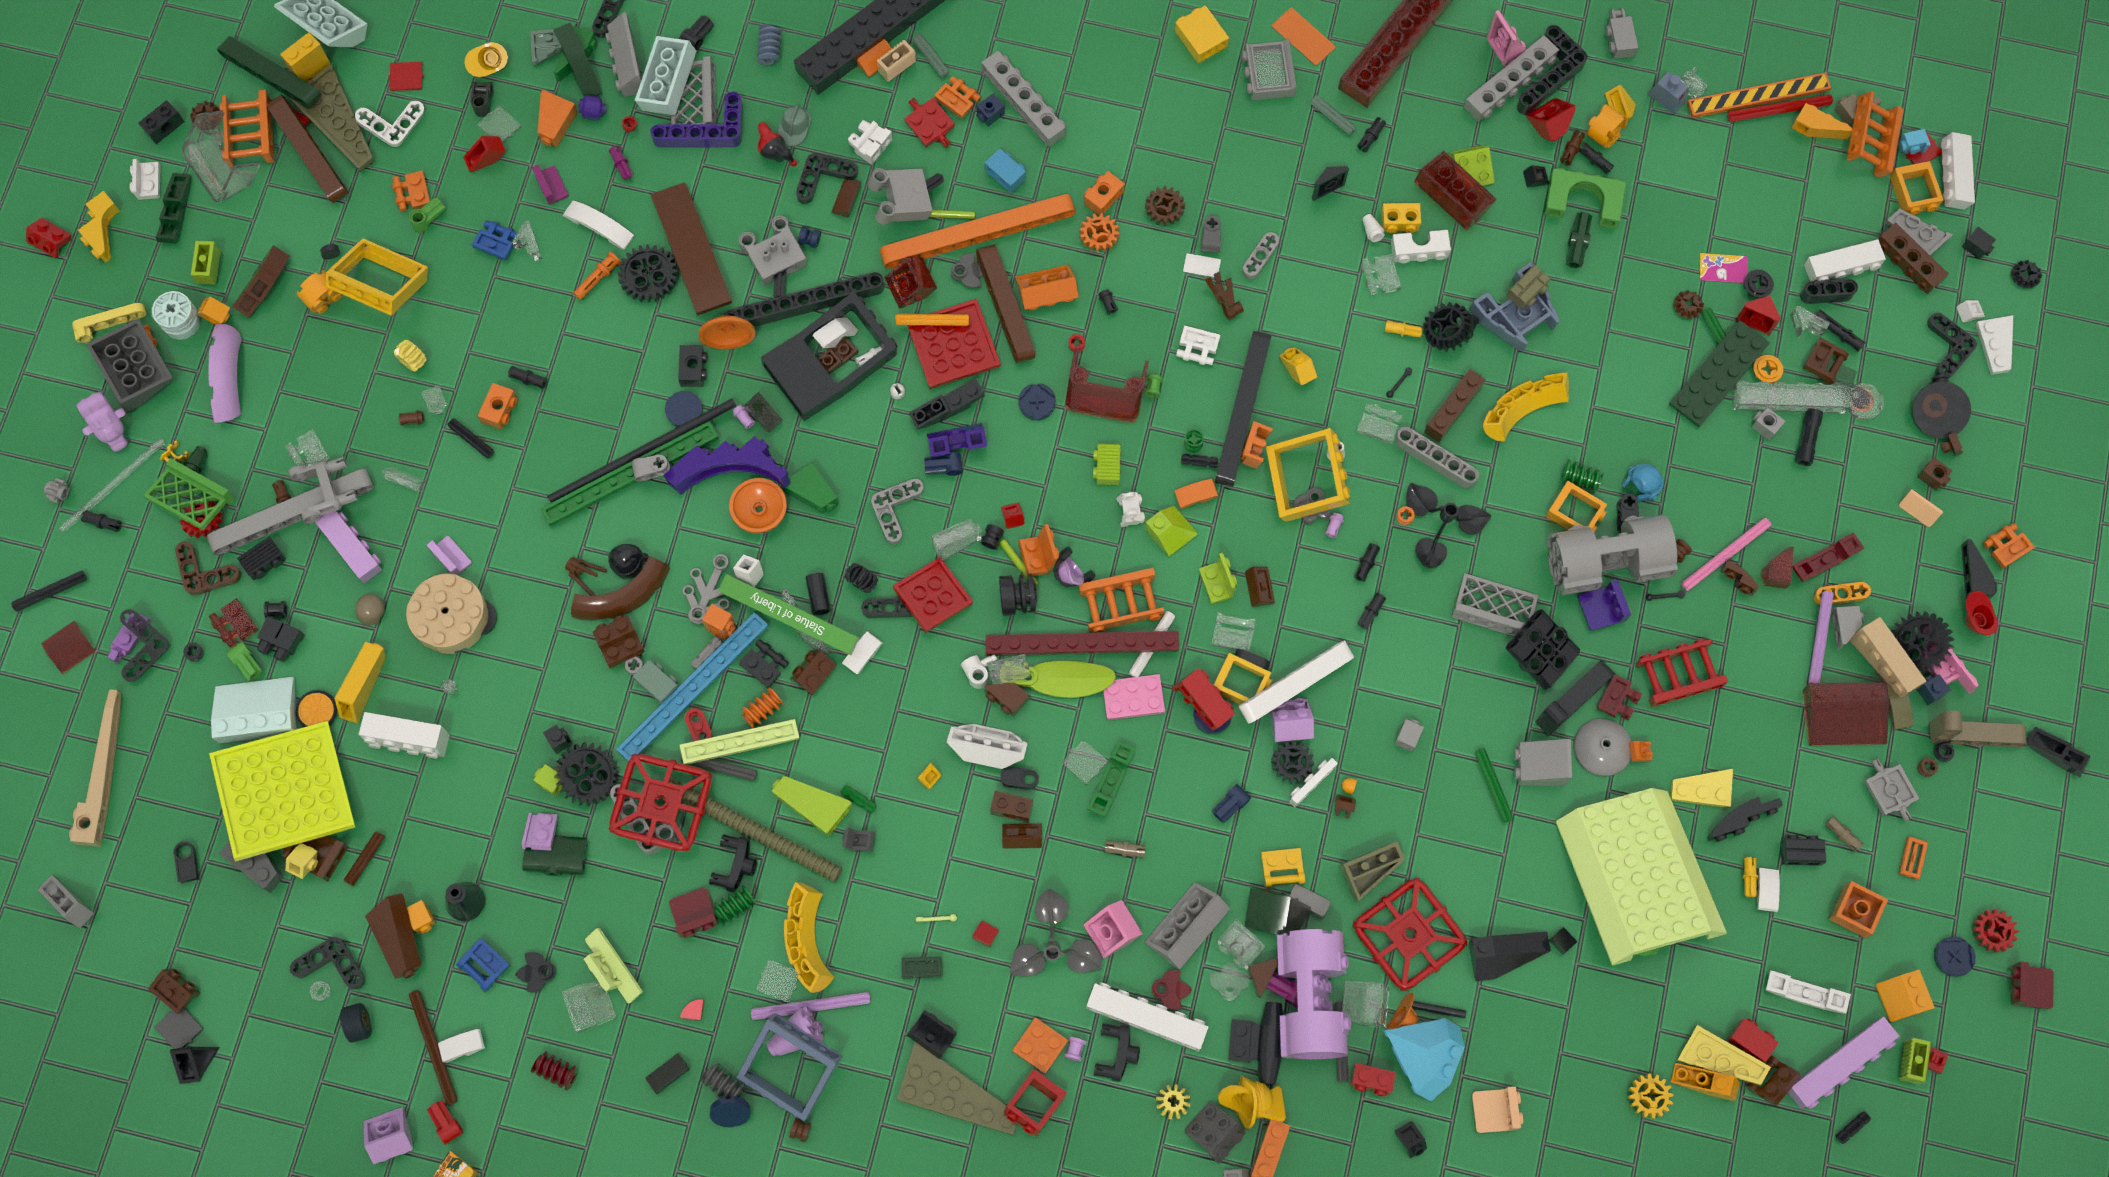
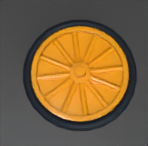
M321 690L307 692L299 699L296 705V717L303 727L328 721L330 726L337 715V706L334 698L329 693Z

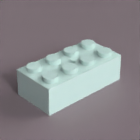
M656 36L635 98L636 103L643 111L676 115L697 52L690 41Z

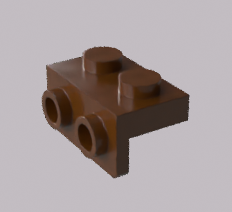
M815 649L805 655V661L801 666L799 665L793 670V676L790 678L810 695L817 691L837 666L823 652Z

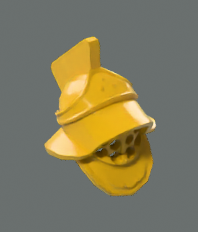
M1242 1075L1239 1085H1230L1223 1088L1218 1094L1219 1103L1235 1110L1245 1128H1252L1257 1118H1267L1279 1122L1285 1121L1286 1115L1282 1089L1279 1086L1270 1090L1264 1083L1253 1082Z

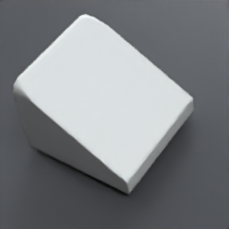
M1966 300L1957 306L1962 322L1985 317L1978 300Z

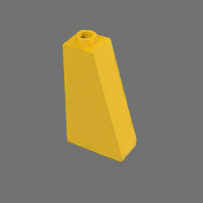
M364 643L334 699L340 718L358 724L386 658L384 648L379 644Z

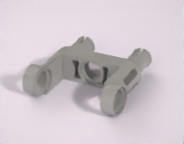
M343 456L329 462L323 460L307 467L300 465L289 469L288 473L293 481H304L318 476L325 502L308 507V510L301 514L304 523H315L320 520V516L340 510L343 505L358 501L354 489L339 495L335 492L330 475L335 471L348 468Z

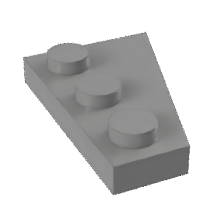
M1902 209L1897 210L1885 222L1889 227L1897 223L1930 256L1953 235L1949 232L1944 233L1938 230L1935 225H1928L1922 222L1920 218Z

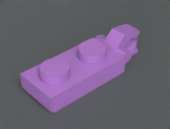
M132 613L127 618L126 623L129 621L132 622L135 626L131 628L135 630L136 626L142 623L143 621L139 619V621L136 622L133 619L134 614ZM139 614L150 624L151 620L149 618ZM123 625L110 647L112 650L108 658L118 664L123 655L127 656L128 653H132L140 639ZM142 626L139 628L138 632L140 636L144 634L148 626Z

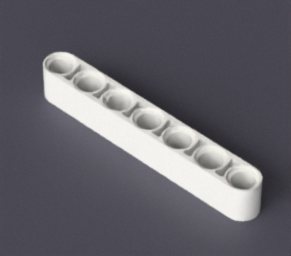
M1341 641L1238 707L1247 723H1252L1354 658V655L1346 641Z

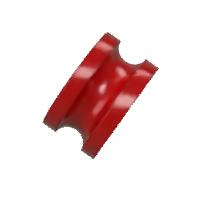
M1074 334L1069 338L1068 343L1071 351L1080 353L1085 349V339L1082 335ZM1075 340H1079V343H1081L1078 347H1075Z

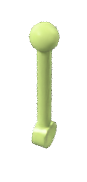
M955 914L941 917L915 918L916 922L940 920L954 922L957 920Z

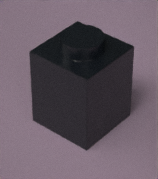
M1977 227L1963 244L1962 248L1980 260L1984 254L1988 256L1995 248L1992 244L1996 239L1980 227Z

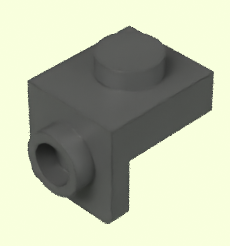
M845 828V834L842 838L843 847L851 851L873 852L876 833Z

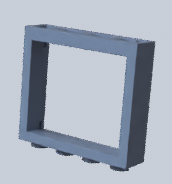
M774 1013L767 1019L737 1079L741 1080L744 1085L758 1091L761 1096L775 1102L778 1107L792 1113L795 1118L805 1121L813 1113L843 1056ZM770 1030L827 1066L806 1106L750 1071Z

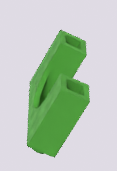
M1553 168L1549 180L1544 215L1562 219L1566 210L1568 194L1574 190L1585 189L1594 193L1600 201L1601 209L1598 226L1616 229L1621 218L1626 182L1617 178L1609 179L1600 175H1587L1580 171L1571 172L1563 168Z

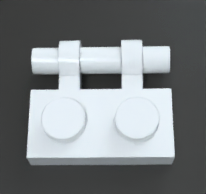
M1184 326L1179 345L1185 346L1186 349L1185 351L1178 349L1176 356L1183 358L1185 361L1199 362L1200 365H1213L1214 358L1207 357L1208 353L1216 354L1220 335ZM1192 348L1200 350L1202 354L1191 353Z

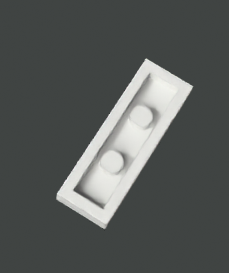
M1333 758L1328 762L1324 760L1318 766L1319 771L1315 775L1311 773L1304 780L1306 784L1301 789L1297 787L1290 794L1292 798L1289 803L1296 807L1336 768L1338 763Z

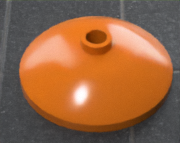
M726 315L713 318L704 323L699 329L700 341L714 349L740 348L749 344L755 338L754 326L749 321L736 316Z
M753 478L741 483L732 493L729 502V510L733 521L741 529L750 533H764L774 529L783 520L787 509V501L782 489L773 481L764 478ZM757 508L763 509L761 512L756 511Z

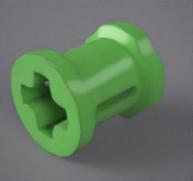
M1155 374L1147 375L1148 384L1144 395L1151 398H1159L1163 377Z

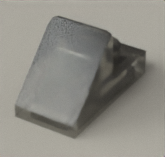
M759 392L745 404L748 414L755 418L768 433L782 421L780 416Z

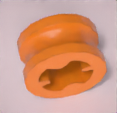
M1405 506L1398 510L1396 518L1401 525H1409L1413 521L1415 514L1412 508ZM1404 512L1410 515L1407 520L1403 519L1404 516L1401 517Z

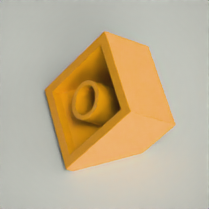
M1920 969L1875 984L1890 1023L1935 1008Z

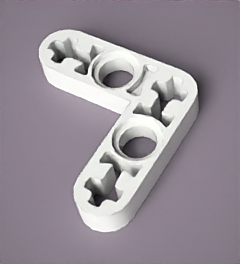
M419 101L410 102L393 125L367 108L358 109L355 113V119L361 127L388 145L398 147L423 117L424 106ZM412 107H413V108L419 107V111H420V112H415V113L413 114V119H412V118L410 117L411 114L413 113ZM360 114H361V115L367 114V119H368V120H366V119L360 120V119H361V118H360ZM408 120L411 124L408 128H403L400 126V122ZM381 123L385 128L383 131L377 132L374 130V125ZM399 130L398 141H391V135L395 136Z

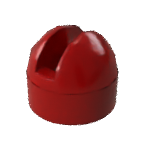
M631 116L625 117L622 120L623 130L628 133L635 131L637 127L636 119Z

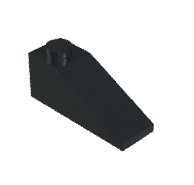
M1967 539L1961 545L1966 598L1973 591H1981L1990 599L1997 592L1994 575L1972 539Z

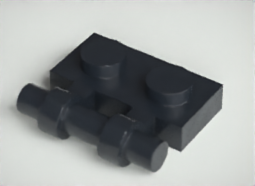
M759 639L755 645L760 651L756 653L751 649L739 662V666L765 687L770 688L781 675L776 668L781 665L785 669L788 667L789 662L784 659L785 656L781 653L775 652L770 644L764 643ZM766 654L773 659L771 664L763 659Z

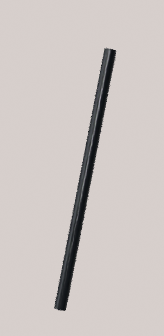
M730 399L547 497L552 503L737 406L734 400Z

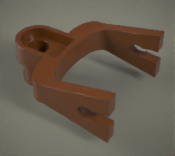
M1220 272L1213 274L1216 281L1214 285L1210 276L1204 278L1217 302L1222 306L1226 318L1231 320L1237 314L1243 313L1244 310L1239 301L1236 303L1234 301L1232 279L1225 280L1227 290L1224 291Z

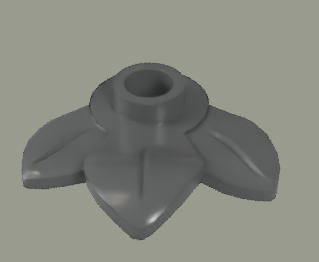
M973 253L963 255L959 263L952 266L951 276L956 281H962L966 287L978 288L981 286L979 278L983 274L979 264L974 262L975 256ZM962 271L963 274L958 275L957 272Z
M1311 488L1305 495L1298 496L1295 499L1293 508L1324 500V493L1319 488ZM1314 493L1318 495V500L1316 501L1311 498V495ZM1330 510L1302 518L1307 525L1315 521L1318 516L1328 520Z

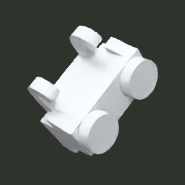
M1137 492L1120 494L1116 499L1119 505L1123 507L1124 515L1120 523L1121 527L1143 523L1145 515L1143 512H1140L1139 506L1142 502L1141 495L1137 494Z

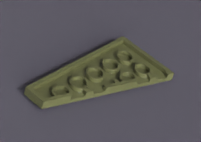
M330 64L307 82L322 94L310 109H307L291 98L289 99L361 172L374 161V158L356 122L336 73Z

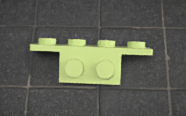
M595 929L585 938L593 953L585 957L584 961L606 992L618 988L627 1003H632L643 991L601 929Z

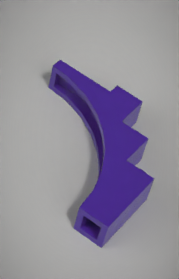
M755 436L740 450L735 444L730 445L726 440L711 454L707 449L704 448L702 450L696 445L663 475L668 484L680 495L707 478L730 472L760 474L775 480L785 488L791 483L787 470L782 466L778 467L776 461L771 457L768 450L770 448L763 439L758 440Z

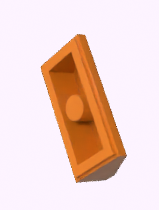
M883 39L857 59L858 66L868 77H871L878 71L877 59L891 51L890 45Z

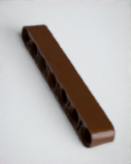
M281 94L268 103L269 111L329 200L335 203L349 193L347 188L287 99Z
M991 245L976 249L978 264L1015 362L1019 363L1034 359L1035 350L996 246Z

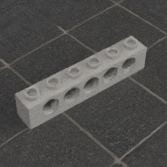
M1542 36L1466 99L1464 108L1478 122L1483 118L1487 119L1496 107L1500 108L1504 105L1508 97H1514L1518 93L1519 88L1522 86L1526 87L1531 82V78L1535 75L1539 76L1547 65L1551 66L1557 60L1556 56L1559 49L1547 37Z
M997 51L981 62V69L985 76L1048 148L1065 136L1066 125L1064 121L1058 119L1055 116L1054 110L1044 103L1042 96L1033 91L1029 81L1021 77V73L1016 67H1012L1006 55H1002ZM1049 122V123H1051V124H1050V125H1044L1043 123Z

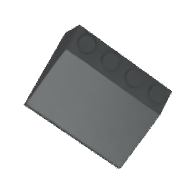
M139 319L86 344L125 413L143 405L173 380Z

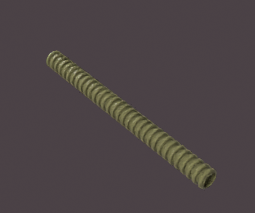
M674 778L670 780L671 784L683 786L680 781L676 782ZM695 789L684 792L682 803L686 802V805L696 807L701 792L697 793ZM707 797L704 810L708 817L712 816L714 820L718 819V822H724L725 826L729 825V828H734L735 831L739 830L740 834L745 833L746 837L750 836V839H756L757 843L761 842V845H767V848L771 847L772 851L777 850L778 854L782 853L784 857L788 856L789 860L794 859L795 863L799 862V865H804L805 868L809 867L810 871L814 870L816 874L820 873L821 877L826 876V879H831L833 883L838 880L842 872L841 866L837 867L835 863L831 864L830 860L826 861V858H820V855L816 856L814 852L810 853L809 849L805 850L803 846L799 847V844H793L792 840L788 841V838H783L782 835L778 836L777 832L772 833L771 829L767 830L765 826L761 827L760 823L756 824V821H750V818L746 819L744 815L740 816L739 812L735 813L733 809L729 810V807H724L722 803L719 805L718 801H713L712 798L708 799Z

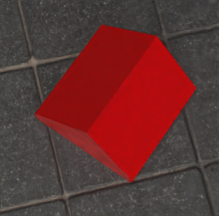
M1769 295L1747 302L1735 321L1739 322L1741 320L1750 328L1770 336L1781 318Z

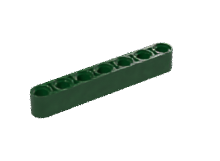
M228 36L217 48L219 54L307 109H310L322 96L311 84L231 36Z

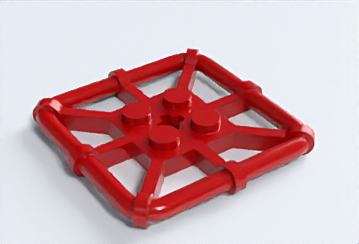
M636 753L631 755L632 758L627 763L620 788H617L616 791L617 798L608 829L611 833L620 837L644 842L648 846L652 844L675 851L687 852L691 850L690 847L695 841L701 817L705 814L704 807L711 787V773L700 768L677 763L673 759L669 761L645 754L636 755ZM641 762L667 768L664 781L651 779ZM635 764L645 780L642 794L627 790ZM674 770L699 776L683 786L670 783ZM703 783L696 807L681 804L684 792ZM625 797L640 800L636 812L618 821ZM663 797L666 803L659 807L655 801ZM679 810L694 814L687 840H685L676 824ZM637 818L651 820L647 835L621 829V827ZM657 822L671 825L681 843L653 837Z
M1420 878L1411 879L1388 896H1383L1380 898L1381 901L1360 915L1356 922H1353V928H1355L1357 936L1374 957L1372 959L1375 963L1378 962L1391 981L1400 988V991L1413 988L1433 972L1437 973L1440 967L1458 955L1467 946L1468 942L1463 932L1447 913L1448 909L1441 905L1423 881H1420ZM1413 888L1411 908L1400 915L1392 905V902ZM1419 889L1436 910L1435 913L1426 919L1417 910ZM1385 907L1395 918L1387 926L1364 923ZM1441 916L1457 938L1437 935L1429 923ZM1363 929L1385 933L1392 944L1379 952ZM1406 929L1415 931L1414 939L1406 937ZM1434 941L1456 945L1436 961L1426 950V947ZM1395 948L1404 958L1402 980H1400L1384 958L1385 955ZM1421 952L1429 966L1408 981L1410 959Z

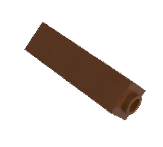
M403 894L387 896L365 917L395 979L400 977L407 979L415 975V971L422 965Z

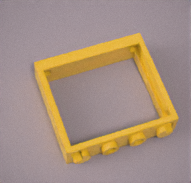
M362 239L326 272L325 287L392 316L427 282L428 267L366 239ZM363 258H366L411 279L392 296L348 277L346 274Z
M1328 428L1266 447L1279 518L1283 521L1295 520L1350 504V490L1345 482L1347 473L1342 467L1344 458L1338 447L1340 440L1337 433L1332 429ZM1327 440L1338 496L1290 509L1280 453Z

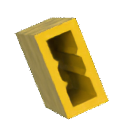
M1206 5L1202 8L1194 9L1191 14L1186 17L1182 16L1175 22L1176 34L1198 64L1228 47V35Z
M309 32L280 54L289 71L306 82H309L331 64L320 43Z

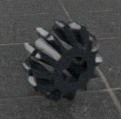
M852 563L844 576L851 585L865 593H870L878 582L876 575L856 563Z

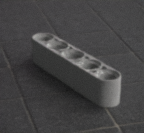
M1402 427L1398 430L1395 438L1397 447L1461 487L1470 489L1475 486L1479 473L1474 467L1409 427ZM1405 435L1409 440H1402L1400 436ZM1421 445L1425 450H1418L1416 446ZM1437 455L1441 460H1435L1432 456ZM1453 465L1457 470L1453 471L1448 466ZM1465 475H1470L1473 478V480H1467L1465 478Z

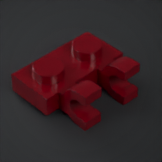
M1614 675L1597 709L1614 718L1618 713L1622 718L1629 721L1634 710L1622 705V702L1627 697L1631 702L1638 704L1643 693L1631 689V682Z

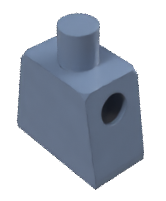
M1667 72L1648 92V95L1675 115L1686 103L1688 86L1681 81L1680 76Z

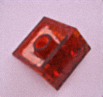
M906 257L885 276V280L899 308H904L921 301L937 289L922 257Z

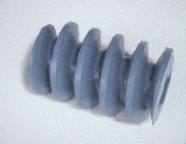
M768 24L759 26L757 62L759 64L770 66L780 60L778 54H780L779 47L781 46L779 42L781 41V29Z

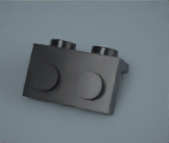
M924 1010L907 1036L940 1059L953 1043L957 1032L951 1026L937 1019L934 1014Z

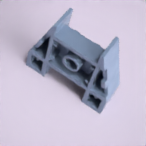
M1532 262L1516 272L1512 278L1515 284L1533 266ZM1547 291L1543 295L1539 293L1535 297L1537 301L1530 308L1526 306L1523 310L1510 299L1499 306L1488 292L1476 299L1469 308V311L1479 319V323L1520 352L1528 345L1524 338L1525 335L1546 322L1551 330H1554L1559 323L1557 313L1553 309L1550 295Z

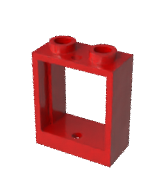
M1034 1069L1006 1106L1004 1114H1006L1009 1121L1017 1122L1021 1125L1027 1134L1037 1137L1062 1103L1067 1092ZM1029 1085H1032L1054 1101L1039 1124L1015 1107V1104Z

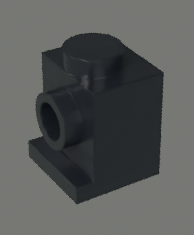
M555 725L543 732L556 754L573 745L564 727L559 729Z

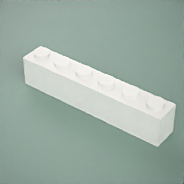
M1100 982L1099 985H1094L1086 1009L1192 1050L1200 1051L1208 1030V1026H1205L1204 1021L1196 1018L1192 1021L1187 1019V1015L1175 1011V1013L1167 1011L1168 1008L1163 1005L1156 1004V1006L1148 1004L1149 1001L1144 998L1137 997L1135 999L1129 997L1130 993L1123 990L1116 992L1111 990V986Z

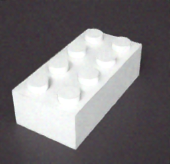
M364 712L359 736L364 742L369 744V747L380 749L381 746L388 747V750L393 752L405 750L408 754L416 756L422 753L426 754V757L437 759L438 756H445L450 736L441 725Z

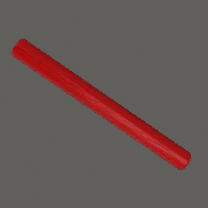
M1828 94L1728 112L1727 118L1729 122L1799 111L1803 109L1806 103L1815 107L1832 105L1833 97Z

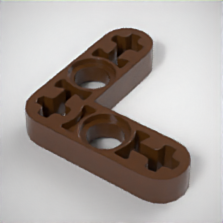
M181 542L176 546L175 553L183 585L189 594H203L235 584L241 579V571L234 565H227L201 573L194 547L189 542ZM184 548L188 549L187 556L190 559H186V556L181 553L184 552ZM189 564H194V570L191 573H186L185 567ZM230 571H233L235 573L233 574V578H230L228 576L230 575ZM211 576H217L218 580L215 584H208V579ZM190 578H193L194 582L198 584L194 590L191 588L193 584Z

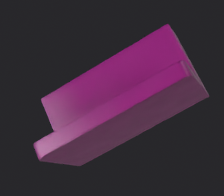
M539 165L532 167L549 205L569 196L555 166L541 170Z

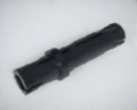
M1821 309L1813 317L1814 320L1838 336L1841 342H1846L1857 352L1866 343L1853 334L1851 329H1846Z

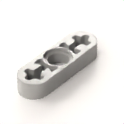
M1269 232L1263 236L1243 266L1242 272L1245 278L1255 279L1278 247L1279 237L1277 234ZM1273 239L1274 242L1269 245L1268 249L1265 248L1267 242ZM1263 252L1266 258L1260 260L1256 257V254ZM1255 263L1256 265L1254 271H1251V273H1249L1248 268L1250 269Z

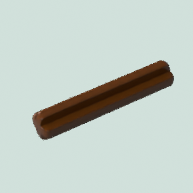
M379 832L373 834L344 878L347 884L355 885L385 839L384 835Z

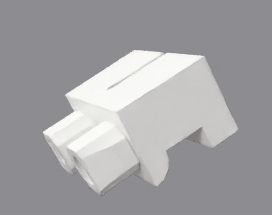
M863 120L858 127V130L863 134L861 137L855 133L851 134L848 138V143L854 148L858 156L873 165L892 141V131L879 127L875 121L869 123Z

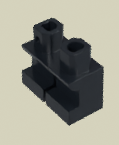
M267 616L257 636L260 639L257 650L268 655L271 648L275 647L277 650L273 657L285 662L289 654H295L299 641L302 642L305 635L301 630Z

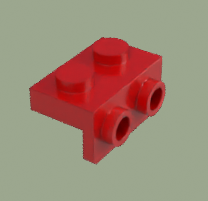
M42 217L26 227V241L54 258L59 256V248L71 241L70 233Z

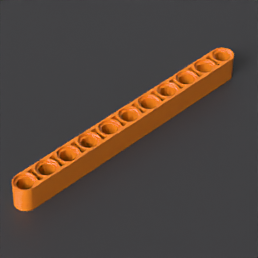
M1064 194L881 247L879 252L884 267L891 269L1073 216L1076 210L1071 196Z

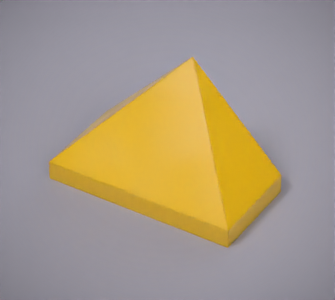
M1618 85L1605 93L1609 106L1628 119L1633 116L1636 103L1622 85Z

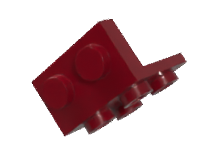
M706 888L692 891L669 901L676 923L675 928L680 938L692 937L696 932L702 930L703 932L709 931L718 925Z
M2022 961L2012 965V1005L2042 1009L2053 1008V970L2030 967L2029 962Z

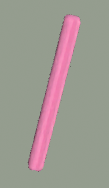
M1763 518L1684 580L1681 586L1686 591H1689L1771 526V522L1767 518Z

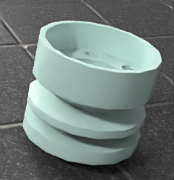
M176 291L166 292L155 300L152 307V316L169 337L178 340L187 339L194 335L200 327L201 317L196 315L198 310L183 293Z

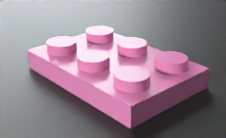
M1160 674L1117 679L1110 687L1103 691L1107 720L1165 713Z

